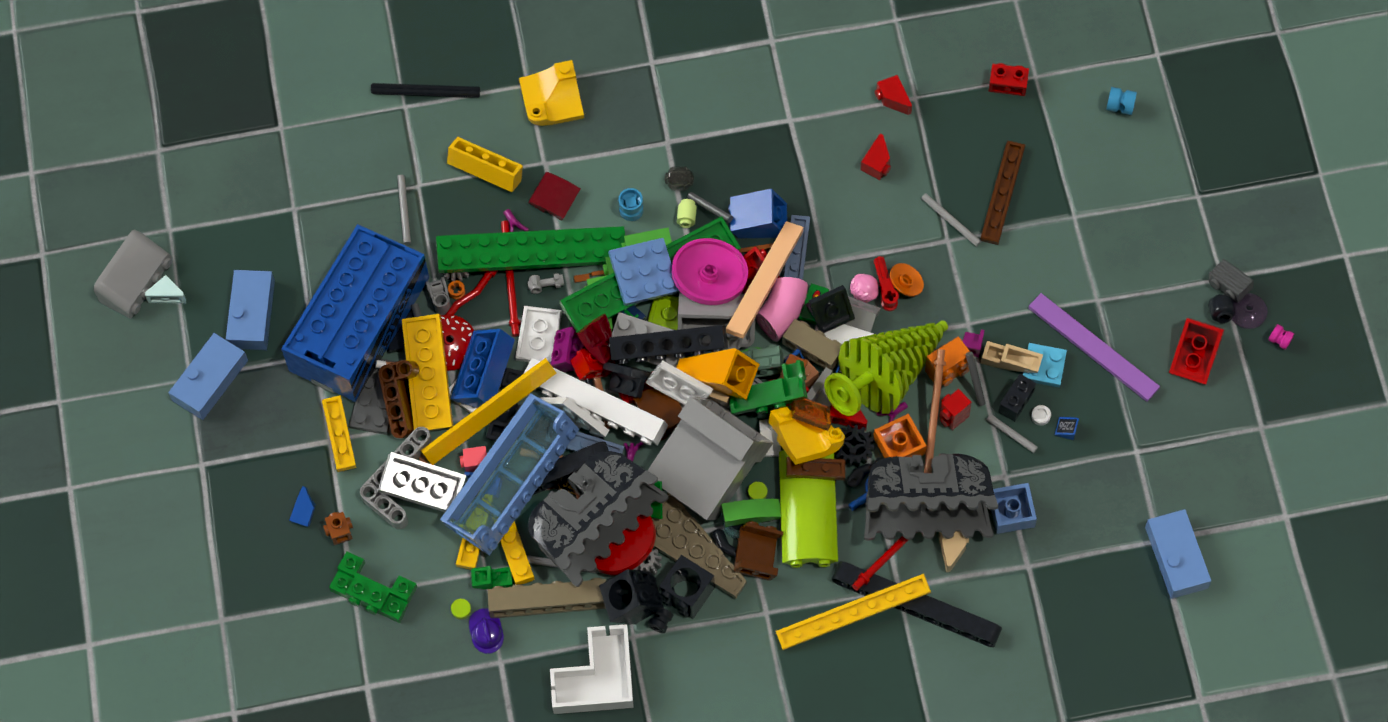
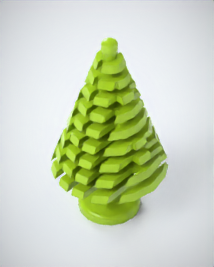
M942 320L936 325L935 323H927L916 327H908V329L894 330L893 333L892 331H887L885 334L882 332L877 335L873 334L845 341L840 346L838 356L842 374L832 373L825 379L824 383L825 393L830 403L836 410L846 416L855 415L861 409V404L867 408L870 406V410L877 413L881 409L882 414H889L892 409L894 412L909 390V385L914 383L917 375L925 366L927 356L934 351L943 338V333L948 330L947 322Z

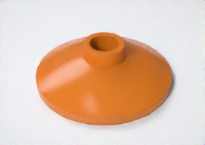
M898 263L891 268L890 279L899 292L907 296H917L922 292L924 282L915 268L905 263Z

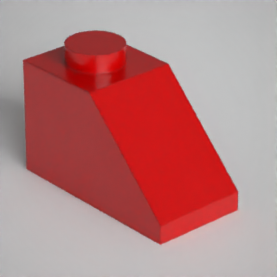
M898 75L877 82L875 95L878 100H881L883 106L907 115L911 114L912 104Z
M881 133L861 161V171L878 180H881L883 175L886 176L891 169L889 165L890 156L884 135Z
M833 405L831 406L829 413L830 423L846 427L850 425L851 428H854L855 424H857L858 429L865 427L866 431L867 419L861 410L853 416H846L836 410Z

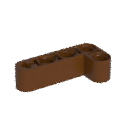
M410 360L390 363L382 366L379 370V379L391 432L398 439H406L414 431L404 380L416 377L419 373V366L415 361ZM407 365L410 366V371L408 374L405 371ZM390 369L393 372L391 378L388 377V371ZM394 388H396L397 394L395 397H393L392 391ZM398 407H400L401 414L399 416L396 413Z

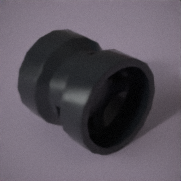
M663 608L654 613L653 618L648 622V626L654 631L664 634L668 628V622L672 620L674 615L669 610Z

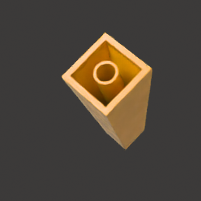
M733 348L679 359L676 368L710 386L715 391L746 400L760 364L738 349Z

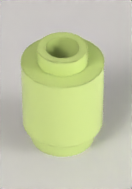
M683 199L678 205L677 224L682 228H690L695 225L697 211L695 201Z

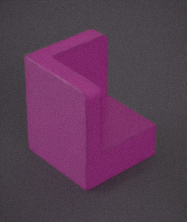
M981 329L980 335L965 332L962 342L970 352H973L974 357L979 358L985 330Z

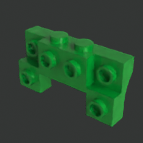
M796 360V363L782 364L784 379L780 378L752 385L746 400L730 396L731 414L738 415L751 411L762 414L768 412L770 408H783L793 401L808 398L805 380L807 379L804 362Z
M346 551L338 566V572L329 586L330 591L348 599V602L358 607L361 605L366 607V610L371 614L376 615L378 613L400 623L417 589V584L402 576H398L391 589L360 574L365 565V560Z

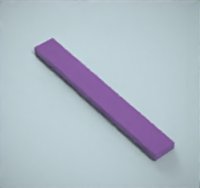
M1042 293L1029 305V310L1146 402L1160 389L1157 383Z

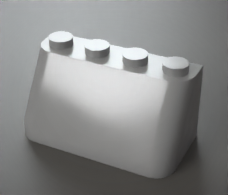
M135 229L132 230L95 282L94 292L99 302L131 319L134 314L136 315L139 312L142 302L146 300L145 292L157 283L165 269L171 266L172 257L144 234Z
M679 292L678 330L725 325L727 327L745 294H740L737 298L725 304L705 305L692 301ZM755 319L742 340L740 347H749L754 343ZM708 335L703 338V345L708 346L711 339Z

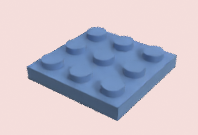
M664 238L609 250L608 254L624 306L679 293L672 278V264Z

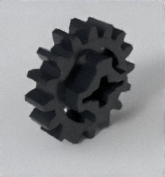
M857 424L852 429L850 425H847V430L840 428L847 438L844 439L843 446L835 452L838 453L836 459L842 458L845 460V463L848 461L850 467H852L853 463L860 466V461L867 463V457L872 458L873 453L871 451L875 449V446L872 445L874 438H870L871 432L865 433V427L858 429Z

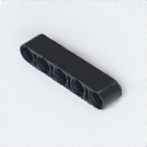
M602 441L559 458L533 495L567 482V478L573 472L577 473L592 456L599 452L609 451L606 442ZM533 469L520 474L518 478L525 482Z

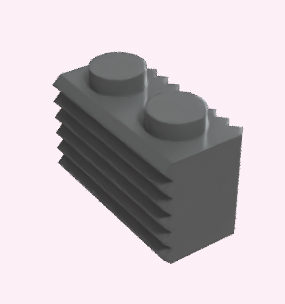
M1225 259L1209 273L1210 285L1214 289L1224 292V295L1229 296L1236 303H1239L1253 289L1254 280Z

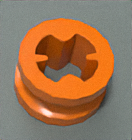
M458 280L452 281L448 285L449 296L455 300L465 295L464 284ZM455 287H459L461 291L458 290V293H454Z

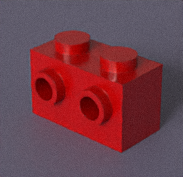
M1003 63L992 64L988 92L1025 96L1029 68L1008 66Z
M586 349L577 351L576 356L570 360L579 380L607 377L612 373V371L603 369L604 364L599 362ZM610 355V358L607 362L616 363L615 361L611 360Z
M957 389L951 395L947 394L941 400L940 421L945 427H949L953 431L970 416L972 402L960 389Z

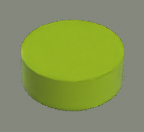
M753 482L748 488L749 498L766 499L768 493L766 485L762 482Z
M465 599L455 600L451 605L453 616L460 620L466 619L471 613L470 603Z

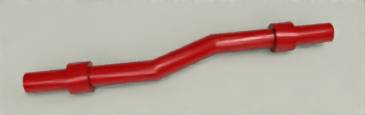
M498 270L485 271L484 276L475 289L455 301L445 315H455L461 306L480 295L491 277H494Z

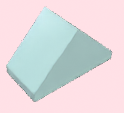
M166 275L145 292L148 303H186L184 293Z

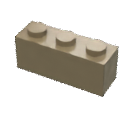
M794 319L782 336L783 345L793 351L799 349L802 356L824 369L827 367L833 370L839 362L838 356L842 344L837 340L827 338L819 330H813L804 321Z

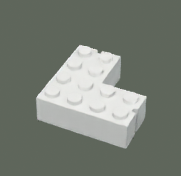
M627 624L609 626L610 636H606L605 626L587 627L590 666L550 669L553 713L563 714L634 708Z

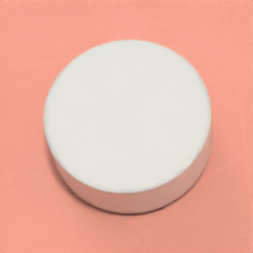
M1044 405L1036 406L1031 414L1032 421L1040 426L1046 425L1051 418L1050 409Z

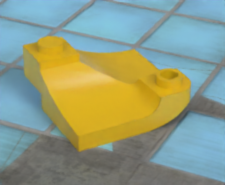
M572 60L554 63V66L544 71L519 78L527 117L531 123L547 126L584 118Z
M783 407L770 411L769 424L778 434V443L795 465L831 455L844 444V433L839 427L833 428L819 409L797 412L791 411L788 407Z

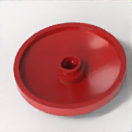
M639 515L637 517L639 522L638 529L635 531L625 529L623 531L625 536L624 543L620 545L611 543L609 545L611 555L608 558L596 557V571L603 574L616 575L627 569H634L643 563L651 553L656 540V528L651 516Z

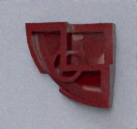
M602 314L583 327L577 335L586 349L599 362L605 364L611 355L610 346L608 347V345L610 344L609 337H612V332L606 314Z

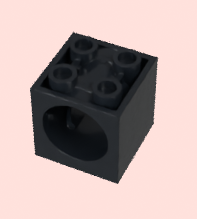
M681 555L659 585L662 603L667 607L673 606L683 617L694 619L715 589V578L712 573ZM681 581H692L697 584L698 591L692 596L683 597L675 593L674 586Z
M627 569L599 585L610 622L637 624L664 608L662 596L659 593L653 572Z

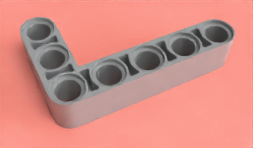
M417 427L393 453L418 460L422 454L421 450L432 442L429 430L425 427ZM422 435L427 436V438L423 441L418 440V438ZM409 449L414 450V452L410 455L405 454V452ZM385 461L362 485L360 495L364 503L392 527L404 529L408 524V517L404 509L386 494L377 492L380 484L379 480L382 477L386 464ZM370 491L374 492L372 497L365 496ZM382 504H389L386 509H380ZM396 516H403L400 521H394Z

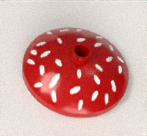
M441 315L447 371H455L461 369L474 329L465 319L459 316ZM451 337L453 342H447L446 338Z

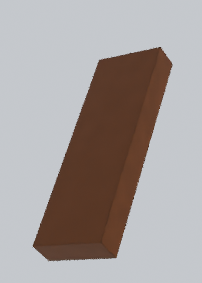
M787 457L786 477L845 480V460L819 458L795 465L790 457Z

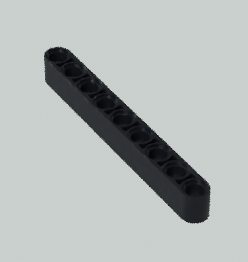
M839 561L831 579L835 584L863 596L898 584L874 574L867 584H864L859 590H855L852 584L866 570L843 561ZM927 595L894 607L897 610L988 647H995L1002 631V627L996 623Z

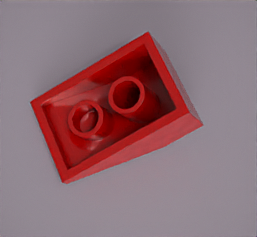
M1187 318L1169 373L1206 385L1225 329Z

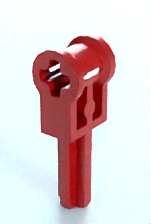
M879 256L874 259V265L880 283L881 306L886 311H893L898 306L899 294L891 282L884 257Z

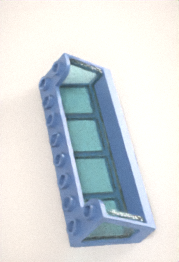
M530 393L440 520L450 530L490 556L492 551L497 548L502 537L508 532L514 520L519 517L524 506L531 500L534 492L543 483L546 475L553 469L556 461L565 452L568 444L575 438L579 428L564 411Z

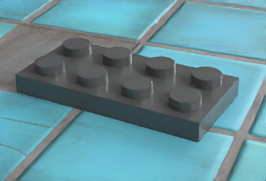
M381 359V361L398 362L387 359ZM375 367L373 374L369 377L364 389L355 402L349 425L350 429L388 435L390 424L379 379L380 368ZM389 370L388 377L391 378L393 372L392 370ZM396 388L392 391L393 397L397 394Z

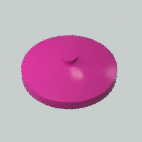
M702 238L686 243L677 251L672 264V278L678 290L690 300L705 305H720L734 300L742 293L747 283L748 266L743 255L732 245L718 239Z

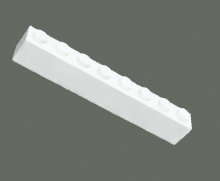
M532 358L524 373L540 361ZM555 368L553 369L556 371V374L538 387V389L542 390L541 393L547 397L569 396L576 401V405L590 411L594 419H603L608 422V426L616 430L620 427L624 429L625 434L633 438L636 435L641 438L640 441L647 445L653 443L658 446L668 427L664 420Z

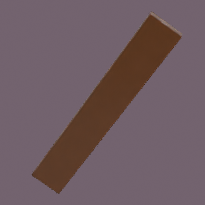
M1007 140L980 238L983 242L999 245L1025 144Z

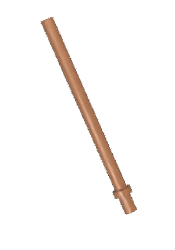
M942 349L937 350V359L934 360L936 368L924 473H932L931 464L934 456L943 366H946L944 361L945 350Z

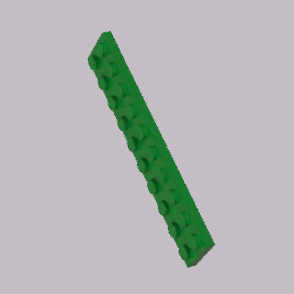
M722 216L666 245L671 264H673L677 251L686 243L696 239H718L732 245L738 251L741 249ZM614 273L559 301L577 333L602 314H606L607 318L610 319L619 312L621 313L638 304L634 303L624 306Z
M624 226L436 236L438 273L606 264L605 257H609V250L622 247L621 243H624L625 229Z

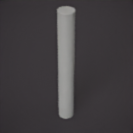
M992 414L986 419L1032 453H1035L1038 449L1036 445Z

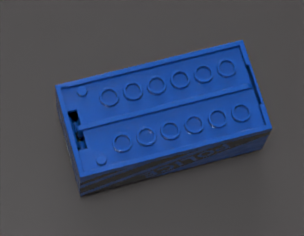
M357 224L282 347L288 370L332 393L335 392L356 402L369 377L374 372L376 360L382 359L389 344L401 327L402 319L406 318L412 308L411 305L415 303L426 285V281L429 279L425 255Z

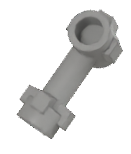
M559 273L554 274V278L540 280V276L532 275L528 281L529 290L533 294L542 292V287L555 285L556 288H560L564 285L563 274L559 275Z

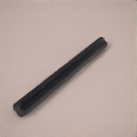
M371 84L372 94L480 97L481 92L479 86Z

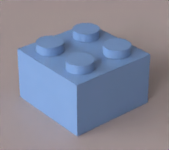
M1028 483L993 489L998 503V509H991L996 534L1035 527L1037 518Z

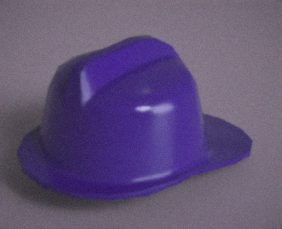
M487 608L475 611L469 619V629L475 648L485 654L498 651L504 641L500 619L490 618L489 609Z

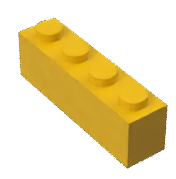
M457 137L448 147L447 164L510 192H513L521 182L523 165L460 137Z

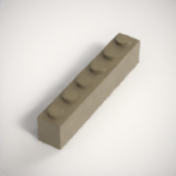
M592 578L591 580L583 581L579 587H575L572 582L563 583L561 581H554L551 584L534 583L530 586L517 584L507 588L495 586L492 589H488L490 618L606 609L599 585L605 583L606 579Z

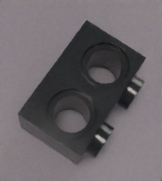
M1019 374L1001 401L998 412L1015 422L1034 394L1036 382Z

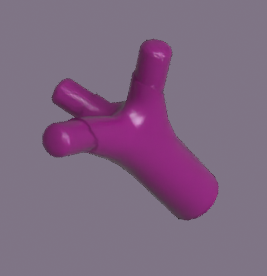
M510 209L504 211V215L510 223V232L514 231L515 226L524 231L529 230L515 218Z
M902 402L894 412L893 409L889 414L878 412L877 416L888 415L890 416L889 422H891L908 406L906 402Z
M639 442L635 446L634 443H630V447L627 443H624L626 457L633 461L637 450L643 445V442Z

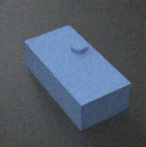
M234 270L226 340L240 349L267 350L275 285L272 271Z
M213 333L168 392L171 400L204 420L248 362L246 353Z
M1186 510L1148 519L1145 529L1170 598L1173 599L1208 589L1211 578Z

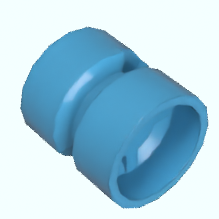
M1111 87L1106 110L1113 112L1120 110L1122 114L1132 115L1137 92L1130 90L1123 92L1121 88Z
M634 188L623 190L618 200L620 215L627 221L638 220L643 214L642 194Z

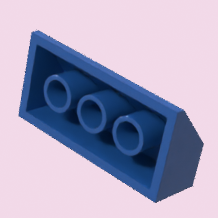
M502 329L473 331L450 399L478 408L495 396L501 385L515 339Z

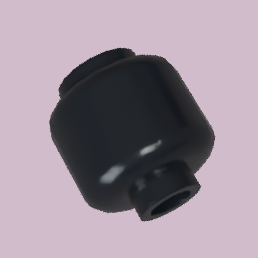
M1219 294L1209 301L1208 307L1214 321L1227 323L1232 320L1236 311L1233 301L1229 296Z

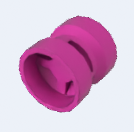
M1277 324L1268 340L1272 343H1278L1282 349L1286 350L1295 334L1291 331H1285L1281 325Z

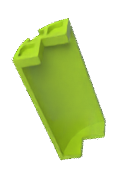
M784 450L780 451L781 531H783L782 563L789 564L792 568H800L803 564L809 562L816 563L819 567H829L830 564L838 562L835 480L786 477V458L789 456ZM834 453L823 458L834 459Z

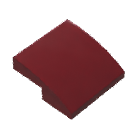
M545 172L528 203L543 213L547 211L562 221L581 188L559 176Z

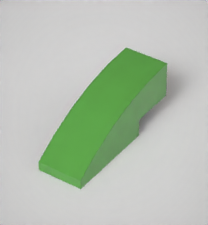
M750 499L721 504L725 527L745 524L749 521L762 523L781 519L779 499Z

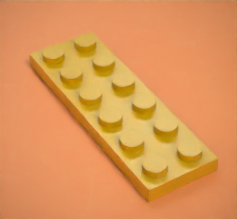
M433 314L402 319L406 360L415 361L419 366L418 375L408 379L414 430L417 427H425L429 431L453 427L441 315ZM407 365V372L409 373L410 366Z

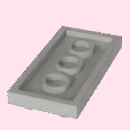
M619 312L612 337L671 331L673 329ZM690 338L684 340L685 348H688ZM667 340L665 348L670 350L673 347V342ZM649 342L646 345V350L652 352L654 344ZM630 344L627 348L630 355L635 352L633 344ZM667 355L663 361L676 368L679 359L682 358H674V355ZM655 357L647 358L648 361H646L656 365L662 362V360H655Z

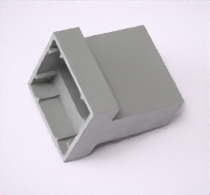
M690 397L678 415L681 421L651 464L648 472L658 477V481H662V488L700 516L706 520H717L722 513L721 504L728 503L755 462L762 461L773 442L712 399Z

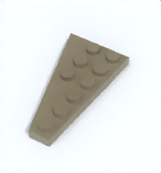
M667 492L669 497L662 503L663 519L651 517L656 528V540L653 548L675 562L681 555L712 573L715 578V586L736 599L747 584L746 579L741 573L734 572V565L724 556L720 548L714 544L694 517L687 512L683 504Z

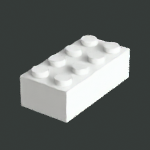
M391 452L388 454L377 492L446 512L463 488L466 475Z

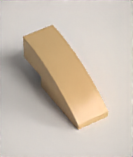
M987 341L981 364L1018 372L1038 373L1043 354L1009 344L1003 346Z

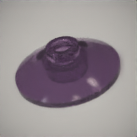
M1248 293L1239 303L1232 300L1236 311L1232 321L1239 327L1245 329L1257 328L1266 320L1267 306L1259 296ZM1246 306L1252 307V310H1247Z

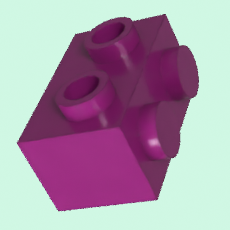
M568 327L556 331L551 355V366L564 373L574 370L570 360L584 346L574 327Z

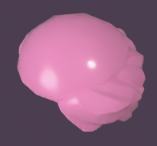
M868 274L855 275L850 285L851 294L857 300L865 303L876 299L879 294L877 279Z

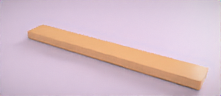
M785 222L727 325L726 333L744 339L802 235L804 227Z

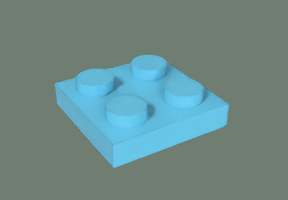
M1029 343L1028 350L1043 354L1038 373L1023 372V376L1038 384L1060 388L1067 350Z

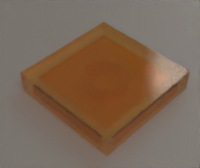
M806 398L791 403L793 419L826 431L829 430L831 418L828 406Z

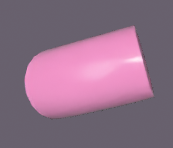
M793 277L777 278L771 288L767 301L756 315L757 323L773 341L778 342L794 319H798L804 307L808 291V284L804 280Z

